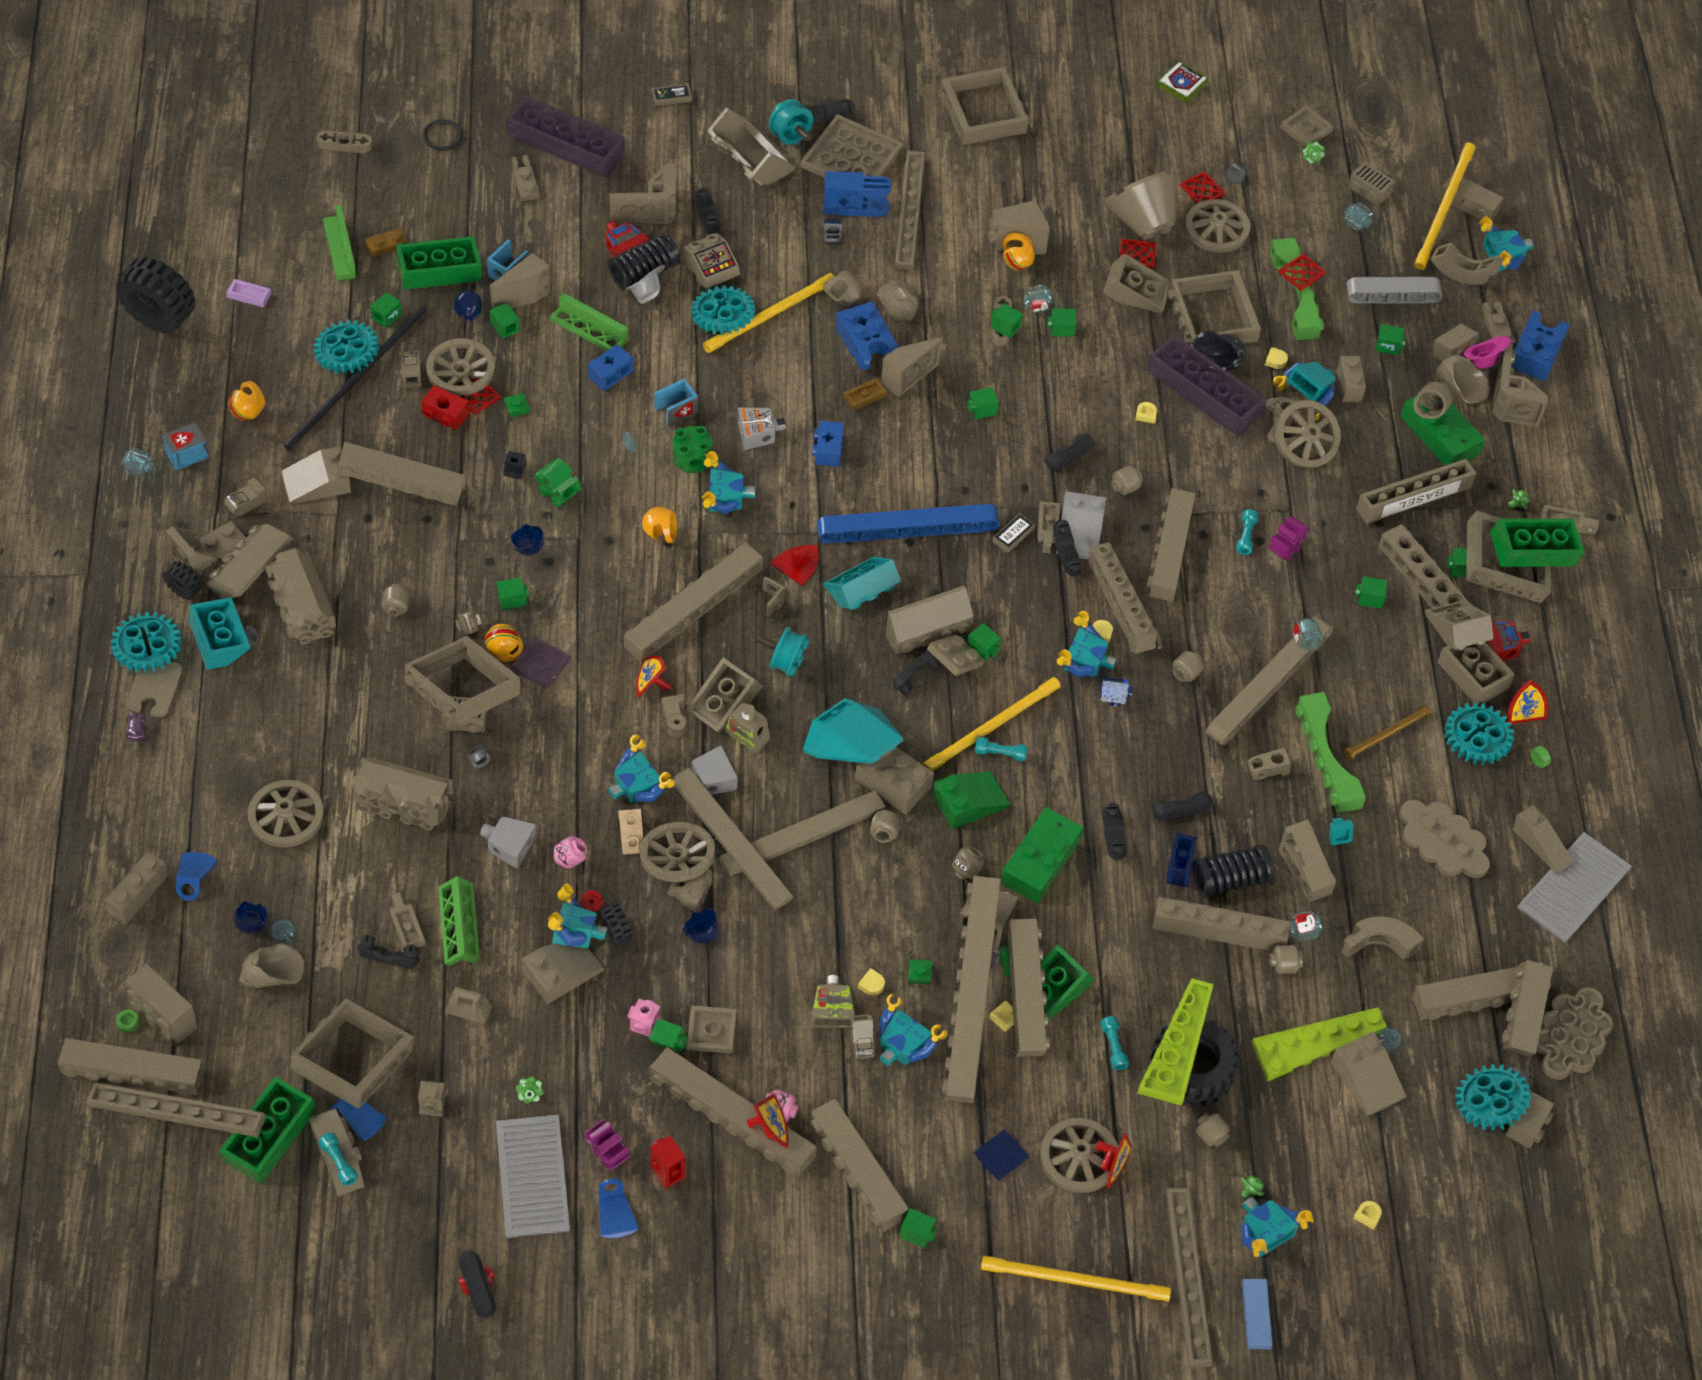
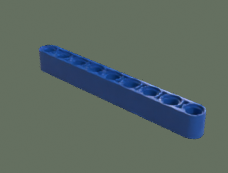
M993 504L824 516L817 520L819 540L825 544L994 531L1000 526L997 507Z

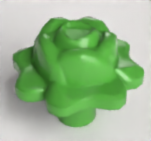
M1317 141L1313 144L1308 142L1307 146L1302 149L1304 153L1303 158L1308 160L1310 164H1313L1314 161L1319 163L1320 159L1325 156L1323 152L1324 146L1319 145Z
M1513 489V500L1508 503L1510 507L1514 509L1518 506L1528 510L1527 504L1531 500L1527 493L1523 490L1517 492Z
M533 1076L528 1079H521L520 1085L516 1086L518 1099H524L526 1104L532 1101L538 1102L540 1096L544 1094V1090L541 1088L542 1082L540 1080L535 1081Z
M1251 1175L1249 1178H1241L1245 1188L1241 1195L1248 1200L1251 1195H1265L1262 1191L1264 1183L1258 1177Z

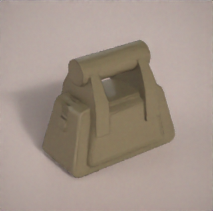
M708 869L694 879L682 881L684 883L683 887H679L681 882H672L667 894L680 900L682 905L693 912L699 913L712 884L711 869Z
M455 987L449 996L445 1012L485 1024L492 1005L484 998L483 993Z

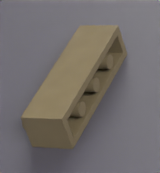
M1529 960L1517 966L1515 971V978H1517L1516 987L1514 986L1511 992L1512 1007L1509 1008L1506 1016V1021H1509L1508 1027L1502 1036L1503 1050L1527 1057L1536 1054L1553 967Z

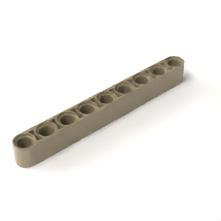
M1314 616L1300 630L1298 645L1293 637L1210 723L1205 734L1220 745L1225 746L1328 639L1333 631V627L1318 616Z

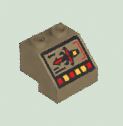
M718 233L710 234L704 239L693 241L683 247L687 268L696 274L697 282L705 288L740 275L738 263L727 241Z

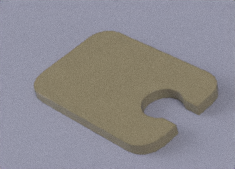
M171 662L170 665L163 663L164 669L157 666L156 672H153L149 668L146 674L143 669H140L136 674L126 702L128 711L141 714L142 703L147 699H152L156 702V705L152 708L150 715L154 717L166 716L182 676V666L176 662Z

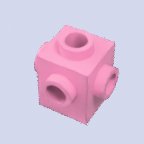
M638 999L636 1006L632 1005L628 1013L630 1030L650 1037L657 1019L662 1020L663 1018L660 1015V1006L650 1000Z

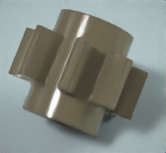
M473 609L458 613L459 619L455 620L457 630H463L464 634L478 631V625L482 624L479 613L474 614Z

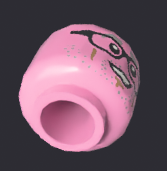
M574 836L567 837L555 846L554 860L558 865L571 869L586 859L587 846L580 838Z
M774 1090L771 1094L775 1093L787 1123L790 1117L795 1118L798 1105L795 1104V1097L792 1094Z

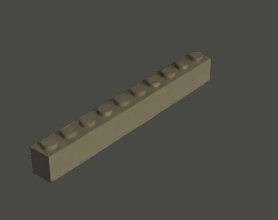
M974 876L973 883H968L967 896H971L970 904H966L964 915L965 918H968V925L963 926L962 939L966 941L965 948L960 947L959 961H963L962 969L957 970L956 983H960L959 991H955L953 1003L957 1005V1012L952 1013L951 1026L955 1028L954 1035H949L948 1049H952L951 1057L946 1058L945 1071H949L948 1080L944 1079L942 1093H946L947 1101L974 1104L1001 879Z

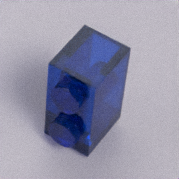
M1176 833L1168 866L1167 884L1188 887L1198 837Z

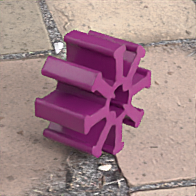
M1289 516L1284 525L1280 524L1277 528L1279 530L1278 534L1271 537L1270 542L1272 544L1268 547L1277 556L1288 561L1292 558L1294 552L1297 553L1301 549L1299 545L1306 541L1308 537L1307 532L1310 530L1307 525L1294 516Z
M604 1119L584 1132L587 1144L593 1148L592 1152L596 1157L599 1156L605 1168L608 1167L610 1171L630 1158L628 1148L621 1142L622 1138L618 1133H614L612 1125L609 1122H605Z

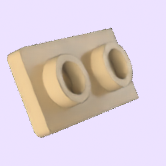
M641 809L618 811V819L620 820L622 853H640V845L643 840Z

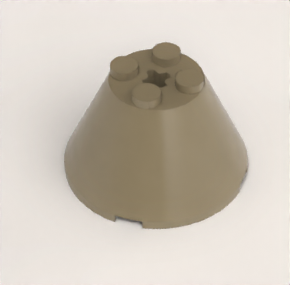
M1166 171L1157 173L1124 187V192L1119 195L1114 193L1105 200L1106 207L1140 238H1143V241L1154 238V235L1157 233L1163 235L1170 232L1176 223L1177 174L1175 171H1170L1171 174L1167 175Z

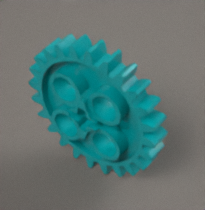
M723 285L722 289L715 286L714 291L708 288V293L701 292V297L696 296V301H692V320H694L695 325H699V329L705 328L706 333L712 330L713 334L717 331H720L721 335H723L724 331L731 334L733 329L739 332L738 327L745 328V324H750V319H754V300H752L751 295H747V291L741 292V288L733 290V286H731L729 289H726L725 285Z
M347 320L346 324L339 321L337 326L332 323L331 329L325 327V333L319 332L320 337L315 338L316 343L313 344V351L317 363H321L322 368L327 367L328 372L334 369L335 374L339 370H342L343 374L347 370L353 373L355 368L361 371L362 365L368 367L367 361L373 362V356L378 355L379 341L375 330L372 331L371 326L366 327L365 322L359 325L358 320H355L353 324L350 323V320Z
M147 611L143 617L140 613H137V618L135 619L129 616V622L122 620L123 627L116 626L117 632L112 633V653L115 656V660L120 661V666L126 665L128 671L134 667L136 673L143 669L146 674L149 668L153 672H156L157 666L164 669L163 663L170 665V658L176 659V652L181 651V634L177 624H173L171 618L166 620L164 614L158 618L157 612L149 616ZM141 629H145L152 656L147 654Z
M1474 702L1472 707L1466 703L1464 709L1458 706L1457 711H1452L1450 717L1448 716L1444 731H1446L1444 738L1448 739L1447 745H1453L1451 752L1458 751V758L1464 755L1465 762L1473 759V764L1475 765L1478 760L1483 766L1486 760H1488L1490 764H1493L1494 759L1499 762L1502 756L1506 757L1512 747L1514 740L1512 736L1514 730L1510 729L1512 723H1505L1507 716L1500 717L1501 711L1493 712V706L1486 709L1485 703L1481 707H1478L1476 702Z
M1492 1064L1489 1070L1482 1066L1481 1072L1474 1069L1475 1075L1466 1074L1467 1081L1460 1080L1461 1087L1456 1088L1457 1094L1455 1095L1457 1109L1460 1111L1461 1117H1465L1467 1124L1473 1122L1474 1128L1481 1124L1482 1130H1485L1487 1126H1491L1492 1131H1494L1496 1126L1499 1125L1503 1130L1505 1123L1513 1126V1119L1521 1121L1519 1114L1526 1115L1525 1108H1530L1529 1100H1531L1529 1084L1526 1083L1525 1077L1521 1078L1519 1071L1513 1073L1512 1067L1505 1071L1504 1065H1501L1499 1069H1495V1065Z

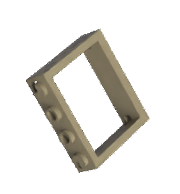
M1005 67L941 79L940 94L962 145L1027 133V126L1030 123L1029 115L1025 114L1023 102L1019 100L1017 88L1013 87L1011 75L1007 73ZM1001 84L1016 118L969 127L955 92Z
M1239 270L1172 280L1171 287L1168 289V296L1173 301V310L1178 315L1179 327L1184 331V341L1190 346V343L1198 335L1195 334L1182 295L1229 288L1245 328L1216 333L1233 339H1239L1243 344L1258 342L1261 328Z
M1476 511L1467 521L1466 581L1542 603L1551 593V567H1537V583L1482 567V533L1490 535V531L1498 520L1503 518Z
M468 636L405 665V682L456 724L467 721L520 695V677ZM465 659L497 686L458 704L426 677Z
M345 999L338 1007L335 1006L331 1014L326 1019L323 1018L313 1033L307 1034L304 1042L299 1047L296 1046L294 1048V1052L290 1056V1070L359 1109L412 1053L414 1037L352 1001ZM345 1021L393 1047L356 1087L308 1060Z

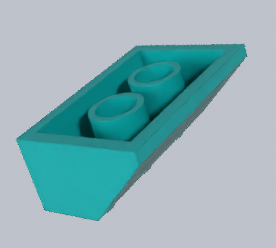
M874 556L828 580L823 585L840 607L854 610L859 608L862 602L876 599L879 593L893 590L896 587L895 585L901 582L893 559Z
M231 597L190 605L188 621L207 670L228 666L250 649V644Z

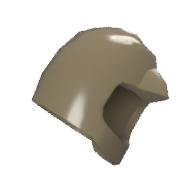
M846 268L837 276L829 279L824 286V292L834 302L843 307L851 308L858 306L862 300V286L857 277Z
M1436 381L1426 384L1414 400L1415 412L1420 417L1426 419H1435L1447 412L1453 400L1450 386L1444 382ZM1420 405L1429 408L1431 411H1424Z

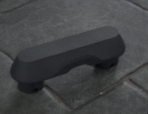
M842 99L810 106L807 109L813 115V123L834 119L837 114L842 117L849 116L854 112L855 105L850 99Z
M700 188L695 195L700 220L709 235L716 234L720 230L721 224L712 196L707 188Z
M1080 434L1076 436L1071 445L1063 447L1054 454L1046 455L1044 462L1050 470L1062 469L1093 449L1094 441L1091 435Z
M1058 520L1053 524L1058 556L1063 563L1065 572L1070 576H1077L1081 573L1082 565L1074 546L1069 522Z
M927 650L892 680L894 689H899L903 695H907L913 690L909 678L924 665H928L932 670H936L942 663Z
M1201 791L1183 800L1155 802L1152 807L1154 810L1153 815L1156 819L1166 821L1205 812L1212 806V797Z
M1109 803L1102 812L1104 837L1108 855L1113 860H1120L1127 854L1122 812L1116 803Z
M368 934L361 936V943L357 944L359 955L363 958L410 969L414 968L420 961L418 956L419 948L417 946L412 948V945L405 946V952H391L384 947L374 945L376 938L372 935L369 937Z
M468 1250L460 1255L459 1266L476 1314L482 1318H489L496 1310V1303L479 1255L475 1251Z

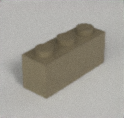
M1453 174L1443 185L1439 199L1443 200ZM1462 177L1451 205L1480 220L1485 216L1493 220L1500 211L1504 197Z
M146 852L106 898L105 904L108 914L127 925L168 877L165 862Z

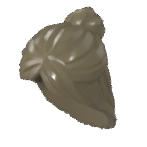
M892 280L878 289L876 296L892 320H911L915 316L918 300L914 294V288L909 283Z
M1452 355L1444 359L1437 368V376L1440 381L1448 384L1451 390L1468 404L1478 403L1488 397L1490 390L1488 376L1478 369L1470 359L1460 355Z
M279 943L272 947H262L246 957L242 965L239 981L244 986L257 989L265 986L295 984L302 979L305 962L297 950H294L293 947L285 943Z

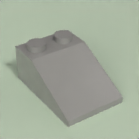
M1066 491L1061 520L1069 522L1074 546L1079 558L1089 560L1090 547L1099 545L1106 497Z

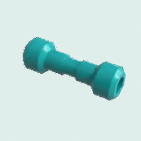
M1252 509L1245 510L1242 513L1243 533L1236 545V551L1241 555L1251 554L1253 549L1251 532L1254 525L1258 522L1259 515Z
M983 737L977 738L975 747L976 754L985 755L987 752L1005 754V756L1014 757L1015 761L1020 762L1026 760L1028 747L1023 744H1017L1016 747L998 745V743L989 742L988 738Z
M1114 1016L1105 1017L1100 1022L1102 1032L1107 1034L1108 1041L1111 1044L1113 1056L1110 1058L1112 1068L1124 1070L1130 1065L1128 1055L1123 1053L1122 1045L1119 1042L1118 1029L1120 1025L1118 1019Z
M333 1132L323 1134L318 1143L322 1151L328 1152L331 1159L334 1160L335 1166L339 1171L337 1176L343 1186L354 1184L359 1175L353 1166H349L346 1159L341 1155L342 1152L338 1147L339 1139Z

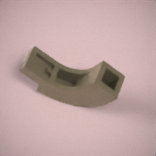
M1452 242L1437 247L1430 259L1443 274L1468 285L1486 284L1490 276L1498 273L1503 262L1500 255L1485 260L1469 259L1461 254Z
M1382 916L1370 917L1355 924L1353 933L1348 935L1343 941L1342 953L1346 958H1349L1369 944H1383L1390 947L1405 961L1420 950L1424 938L1410 925L1398 919Z

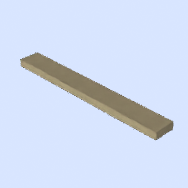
M906 151L894 269L914 270L925 152Z
M690 768L671 778L675 782L674 787L774 911L793 900V895Z
M876 790L750 844L764 861H768L874 816L877 812L885 810L886 807ZM728 852L720 855V861L729 876L742 872Z
M96 1082L86 1101L89 1107L258 1137L266 1118L263 1112Z
M1166 1189L1165 1194L1188 1368L1212 1367L1213 1359L1190 1189Z

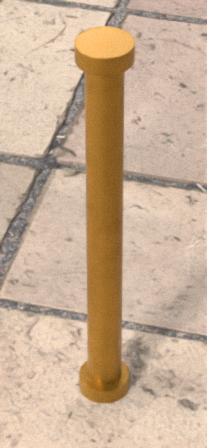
M1423 705L1419 711L1352 748H1346L1344 750L1345 757L1349 761L1355 759L1356 755L1416 721L1430 717L1431 710L1427 705Z

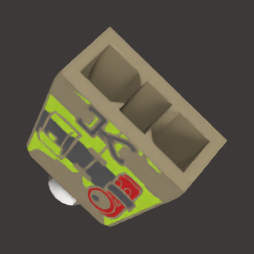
M742 703L729 716L725 732L754 753H757L770 740L767 719L757 712L754 706Z
M830 975L826 978V985L817 986L811 1015V1027L850 1028L849 1016H855L850 987L848 985H840V978L836 975Z

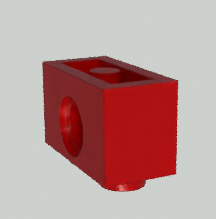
M435 385L421 401L423 415L455 430L460 427L470 414L469 401Z
M671 1135L665 1139L660 1138L656 1140L650 1147V1167L666 1189L685 1178L686 1157Z

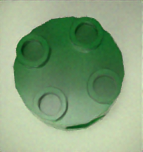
M689 426L675 431L672 442V460L678 469L680 467L684 472L698 473L707 468L704 465V460L706 459V454L712 451L713 439L707 432V429L704 426Z
M555 458L534 474V478L540 485L537 487L540 494L544 497L548 495L553 505L557 508L581 490V484L577 476L572 477L570 474L572 469L560 458Z

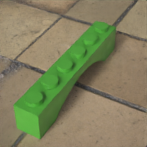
M1295 238L1272 240L1270 255L1274 267L1279 270L1301 255V248L1297 245ZM1294 266V270L1301 271L1300 266ZM1294 273V277L1301 278V274ZM1303 274V278L1310 279L1308 274ZM1310 285L1302 291L1295 287L1299 299V307L1294 314L1292 322L1296 341L1319 339L1324 324L1323 320L1319 318V307L1314 301V290L1310 288Z
M1320 692L1300 696L1298 705L1295 707L1296 715L1298 718H1301L1303 733L1308 736L1310 751L1315 754L1316 766L1322 772L1323 784L1330 792L1332 806H1335L1337 813L1362 809L1366 796L1359 779L1340 766L1328 747L1325 726L1331 708L1325 693Z

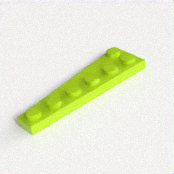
M1191 978L1172 1021L1143 1077L1138 1094L1182 1106L1214 984Z
M1379 1007L1253 1038L1252 1046L1266 1080L1271 1081L1291 1072L1296 1067L1310 1064L1319 1057H1326L1335 1049L1371 1032H1374L1375 1035L1385 1031L1387 1026Z

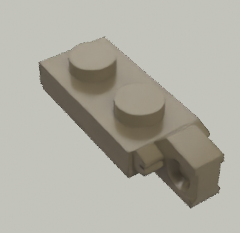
M1039 502L1037 538L1038 541L1043 542L1042 553H1051L1052 543H1055L1053 524L1059 520L1060 503Z
M1544 505L1541 519H1574L1578 533L1596 534L1599 520L1588 518V516L1584 515V512Z
M400 892L392 894L394 907L389 908L390 915L403 951L405 952V946L412 945V948L414 946L418 948L426 946L412 904H409V902L404 903Z

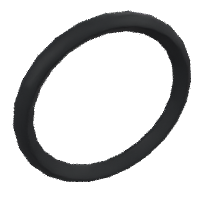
M441 119L429 123L424 128L422 136L424 142L429 147L436 150H448L461 142L463 132L457 123ZM447 123L453 125L458 130L459 137L451 145L436 146L428 141L426 134L433 125Z

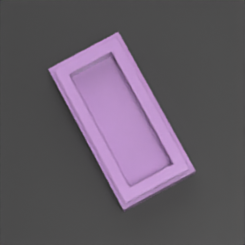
M237 279L233 280L226 292L227 298L263 308L272 294L269 288Z

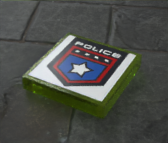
M1178 61L1157 81V86L1187 103L1208 83L1209 78Z

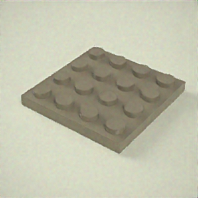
M837 114L801 160L800 167L825 178V171L864 173V176L882 177L903 149V143Z

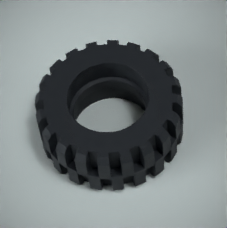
M142 257L133 260L116 282V296L119 298L120 304L125 307L126 312L130 313L136 321H140L142 325L148 326L154 331L159 330L161 333H170L178 330L195 308V296L193 290L189 287V283L182 278L183 276L180 273L175 272L174 268L168 267L164 262L156 261L154 258Z
M1213 1020L1209 1022L1204 1021L1197 1051L1206 1054L1213 1062L1215 1069L1205 1074L1190 1073L1182 1106H1185V1103L1191 1104V1107H1198L1199 1104L1209 1106L1213 1100L1214 1102L1221 1100L1223 1095L1230 1091L1234 1083L1240 1060L1238 1057V1046L1234 1045L1235 1040L1232 1035L1227 1036V1030L1223 1026H1216V1022ZM1165 1025L1155 1039L1149 1066L1169 1025Z

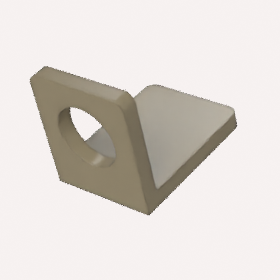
M765 576L763 578V590L773 596L766 607V616L770 617L776 609L779 610L783 605L785 587ZM768 584L774 586L777 591H773Z

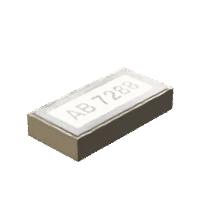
M1018 514L993 537V542L1009 553L1035 529V524L1021 514Z

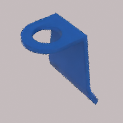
M188 852L181 855L176 876V892L180 898L190 901L199 895L200 880L213 869L217 862L216 858L201 852ZM182 885H192L194 893L192 895L184 894L181 889Z
M339 1098L328 1109L330 1111L338 1108L352 1130L362 1140H367L373 1136L386 1120V1115L375 1110L367 1102L358 1109Z
M615 1178L603 1181L598 1187L600 1236L619 1238L632 1234L638 1229V1226L624 1194L622 1181ZM608 1184L618 1185L616 1189L611 1191L604 1189Z

